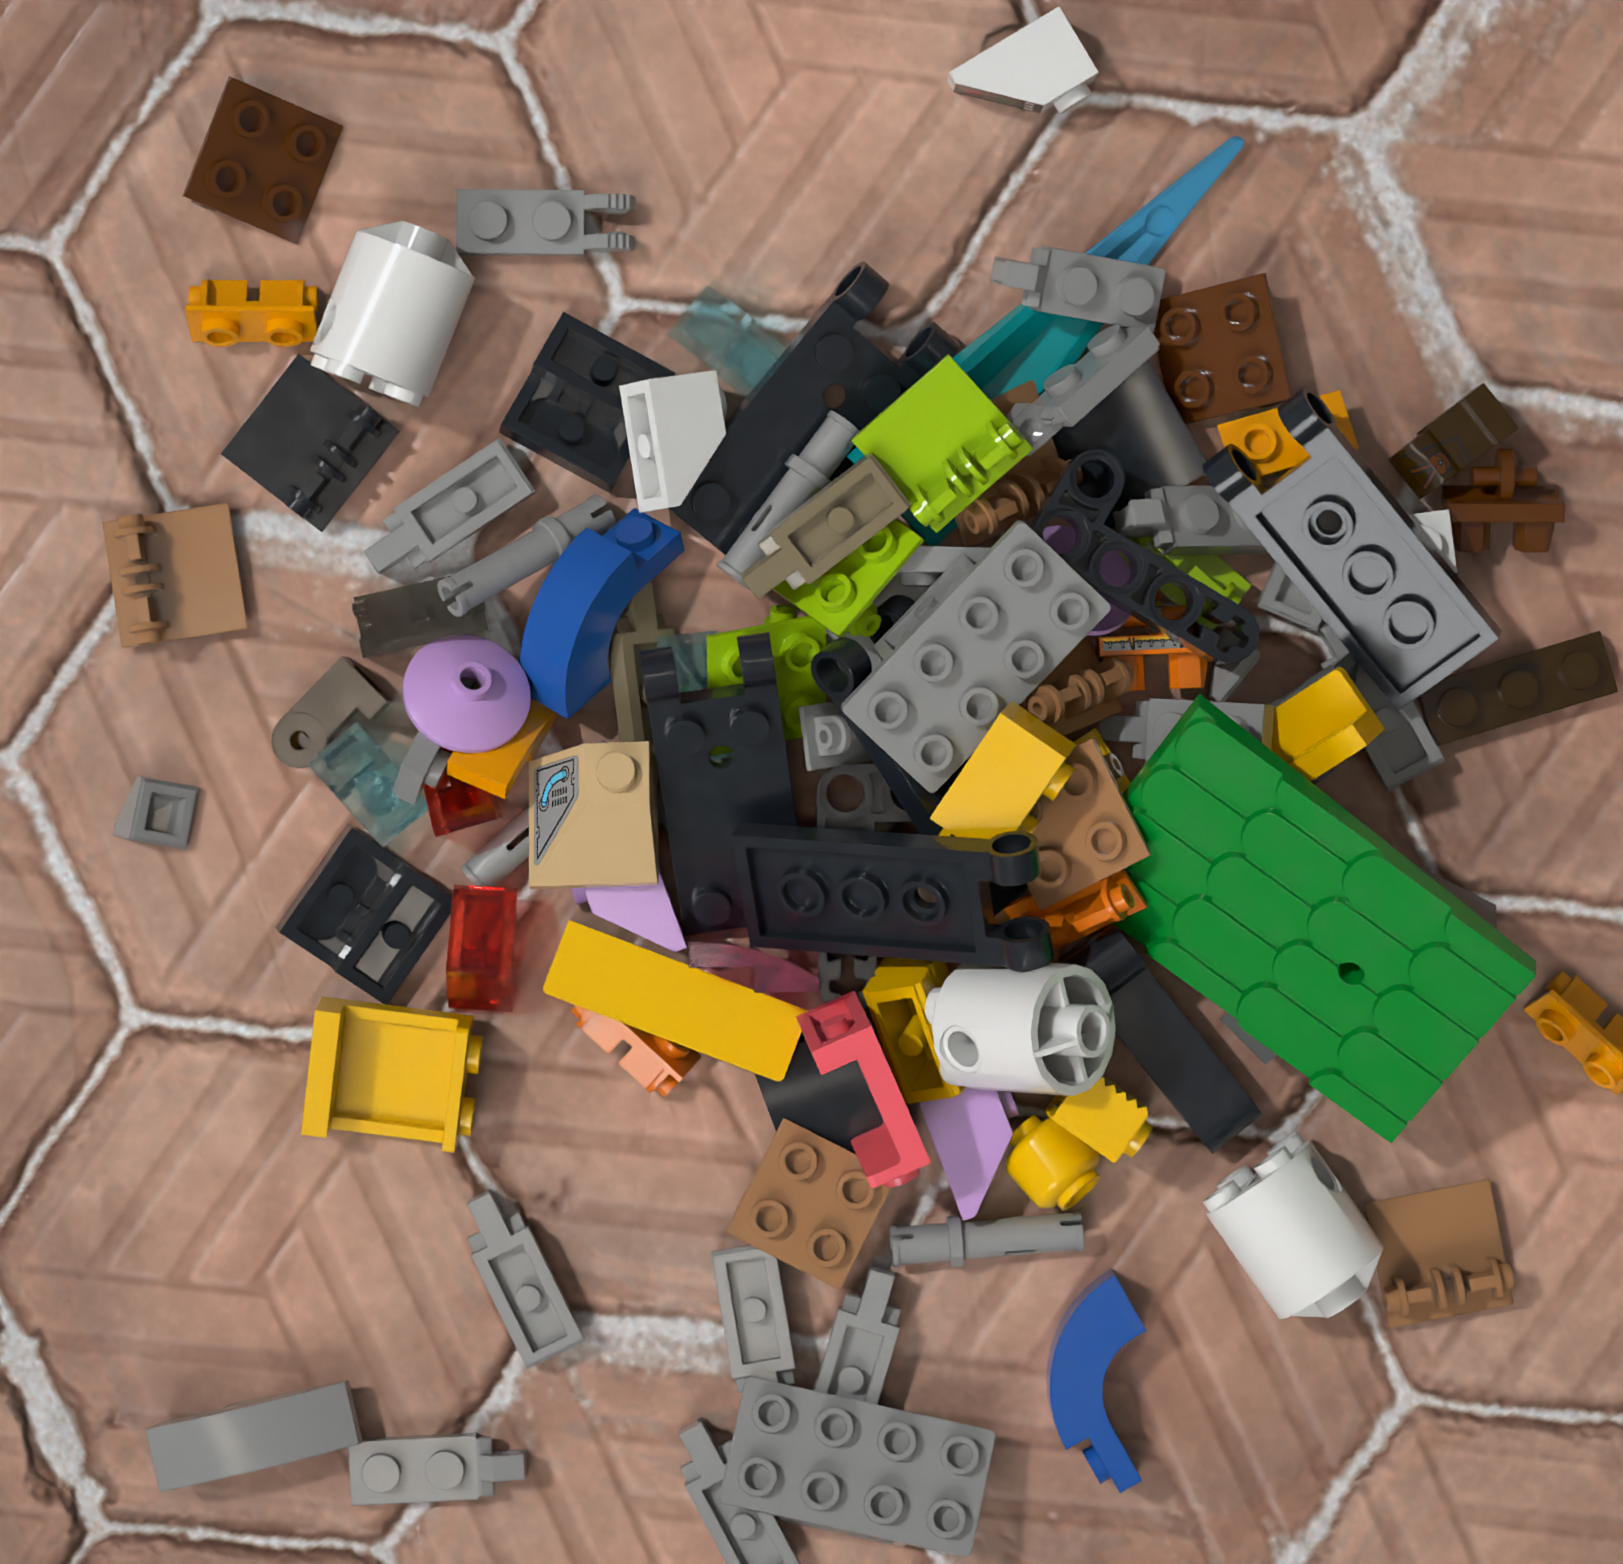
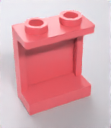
M855 991L795 1016L820 1074L823 1075L857 1060L883 1119L882 1125L851 1139L852 1146L870 1187L876 1188L884 1184L885 1187L891 1188L903 1185L914 1179L920 1173L919 1168L930 1164L931 1161Z

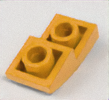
M531 698L527 718L515 737L503 746L487 752L461 753L453 751L447 761V775L506 799L526 761L529 762L534 759L558 713Z

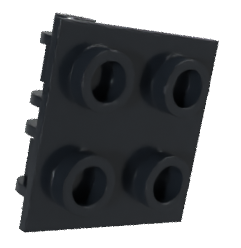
M298 353L221 455L281 500L292 511L323 532L400 431L320 369L311 366V362Z

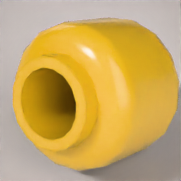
M1033 1115L1013 1132L1009 1143L1014 1148L1006 1160V1171L1039 1208L1048 1209L1058 1205L1062 1211H1066L1084 1198L1100 1180V1175L1096 1172L1100 1162V1153L1050 1118L1042 1122L1036 1115Z

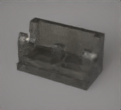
M445 577L354 597L355 602H352V610L357 618L361 637H359L362 657L370 660L423 648L428 643L466 635L477 636L493 632L486 601L468 610L461 617L454 616L447 606L457 601L455 597L458 594L443 602L438 592V582Z

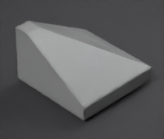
M1223 628L1218 634L1220 638L1216 647L1220 650L1225 646H1238L1240 639L1226 628ZM1255 649L1248 658L1236 663L1216 664L1212 662L1207 698L1212 702H1224L1261 658L1259 656L1260 652Z
M137 776L115 823L113 835L128 840L187 850L199 787Z

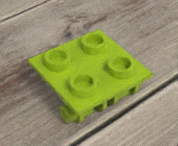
M949 354L851 439L865 456L870 452L874 455L912 505L909 509L925 527L930 525L936 533L1034 449Z
M894 519L810 585L805 582L793 590L786 580H783L773 590L839 638L843 637L847 632L855 637L861 635L870 637L879 629L881 624V617L877 614V607L873 601L924 540Z
M781 604L770 608V616L764 619L763 625L706 635L708 689L742 684L743 677L737 636L769 632L784 739L788 741L803 738L799 707L826 703V693L818 687L811 673L813 657L826 647V628L810 616H796L795 607ZM720 745L714 747L709 755L715 756L733 751L727 746Z

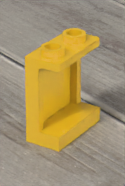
M322 996L314 1014L301 1135L327 1138L330 1129L438 1142L442 1143L443 1152L455 1153L460 1135L471 1136L475 1115L476 1098L465 1097L467 1073H479L482 1056L483 1036L472 1035L474 1016Z

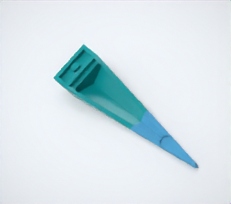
M1238 136L1229 138L1085 254L1148 265L1243 148L1244 139ZM1020 304L955 355L953 359L989 399L1029 380H1034L1038 395L1040 396L1045 391L1043 388L1045 380L1060 368L1075 364L1086 349L1089 341L1097 334L1104 323L1029 309L1030 306ZM856 447L847 457L855 464L865 455ZM907 509L900 515L929 546H937L957 527L954 518L936 533L930 525L927 527L922 525L910 509Z

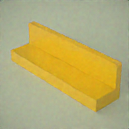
M1337 667L1274 708L1271 751L1311 782L1366 747L1385 728L1346 670L1342 667Z
M568 920L543 986L544 993L777 1082L784 1079L802 1032L795 1016L808 1011L571 920Z

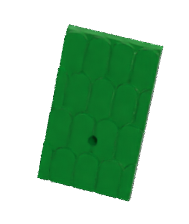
M1198 694L1122 793L1152 855L1124 869L1148 904L1147 908L1113 924L1145 946V953L1236 1018L1238 1025L1243 1031L1309 1078V1085L1390 1143L1397 1138L1407 1126L1409 1120L1411 1121L1441 1087L1443 1081L1447 1080L1479 1043V1039L1484 1037L1516 1000V996L1520 995L1536 977V960L1497 930L1495 904L1412 863L1201 694Z

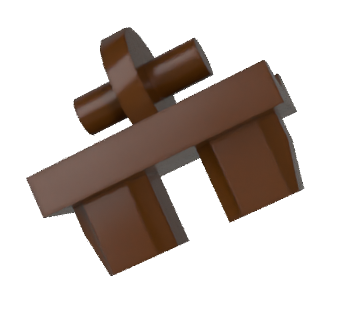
M1498 448L1494 467H1472V485H1442L1441 504L1444 510L1449 509L1453 543L1456 551L1483 552L1489 550L1491 522H1513L1512 545L1515 550L1522 552H1548L1555 523H1564L1566 504L1564 501L1559 500L1557 486H1536L1538 479L1537 467H1515L1513 450L1511 448Z

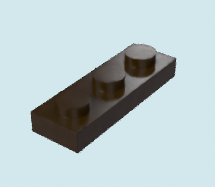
M1596 631L1447 676L1417 698L1425 725L1436 745L1440 746L1618 692L1601 632Z

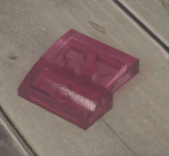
M690 938L688 941L689 968L754 967V993L819 992L818 973L781 953L766 948L751 947L750 944L731 940Z

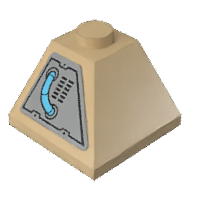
M649 741L584 743L529 761L530 889L659 885L658 767L656 755Z

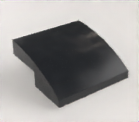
M563 312L534 361L530 375L502 421L499 433L611 493L630 459L619 386L647 379L674 376L675 372Z
M1149 360L1143 363L1073 427L1064 426L1052 436L1058 457L1064 461L1072 459L1085 451L1096 449L1109 452L1120 461L1124 469L1125 484L1121 495L1104 522V525L1111 529L1115 527L1113 513L1124 509L1131 500L1145 499L1144 493L1148 492L1149 489L1161 488L1162 486H1186L1205 475L1203 464L1206 462V459ZM1083 463L1080 467L1083 480L1077 486L1085 496L1100 498L1107 490L1108 476L1100 465Z
M348 823L275 928L280 934L329 965L334 972L381 1003L388 1005L457 906L459 900Z
M866 1013V1016H867V1018H868V1020H869V1022H870V1024H871V1026H872V1028H873V1030H874V1033H875V1035H876V1032H875L874 1026H873V1024H872L871 1018H870V1016H869V1013ZM804 1036L800 1037L782 1081L777 1082L755 1074L776 1131L783 1118L856 1154L851 1139L875 1129L883 1123L882 1116L857 1060L821 1075Z

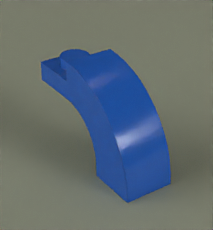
M634 508L603 536L586 527L570 543L545 578L532 605L523 634L520 665L527 676L533 700L569 719L612 681L608 666V652L617 621L631 599L685 551L681 532L645 513H639V510Z
M1109 1269L1085 1287L1063 1315L1050 1346L1046 1385L1050 1412L1065 1449L1067 1450L1089 1437L1092 1445L1083 1449L1082 1452L1100 1484L1112 1478L1118 1491L1121 1493L1141 1482L1142 1479L1107 1418L1103 1403V1383L1108 1366L1116 1353L1127 1342L1144 1333L1146 1329L1115 1274Z

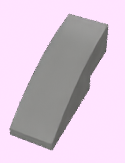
M349 1380L237 1402L221 1409L163 1420L146 1429L160 1492L262 1470L355 1446L363 1442Z

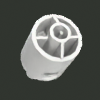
M405 221L357 230L310 348V351L315 353L311 366L361 384L365 373L372 376L369 389L419 407L423 396L429 398L439 368L475 280V277L472 276L449 239Z
M964 963L959 965L945 979L942 988L937 987L929 992L925 1003V1015L929 1023L932 1024L934 1049L940 1062V1073L943 1080L950 1085L982 1090L1074 1096L1088 1091L1103 1076L1112 1056L1116 1032L1113 1002L1105 983L1093 970L1076 964L1048 963L1039 969L1031 971H1014L1005 966Z
M1296 1131L1267 1151L1268 1157L1254 1167L1255 1173L1251 1171L1247 1164L1240 1167L1216 1185L1217 1190L1204 1199L1203 1204L1208 1209L1206 1211L1207 1217L1279 1319L1290 1316L1329 1318L1351 1305L1368 1290L1384 1245L1310 1140L1305 1141L1300 1133Z

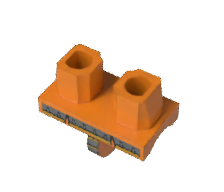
M1160 590L1157 591L1155 606L1158 612L1166 619H1178L1184 613L1185 605L1161 606ZM1131 615L1122 627L1146 626V635L1098 637L1095 639V655L1097 658H1103V660L1116 658L1120 661H1126L1131 665L1134 671V680L1130 684L1128 691L1145 690L1143 656L1167 655L1169 689L1204 688L1208 661Z

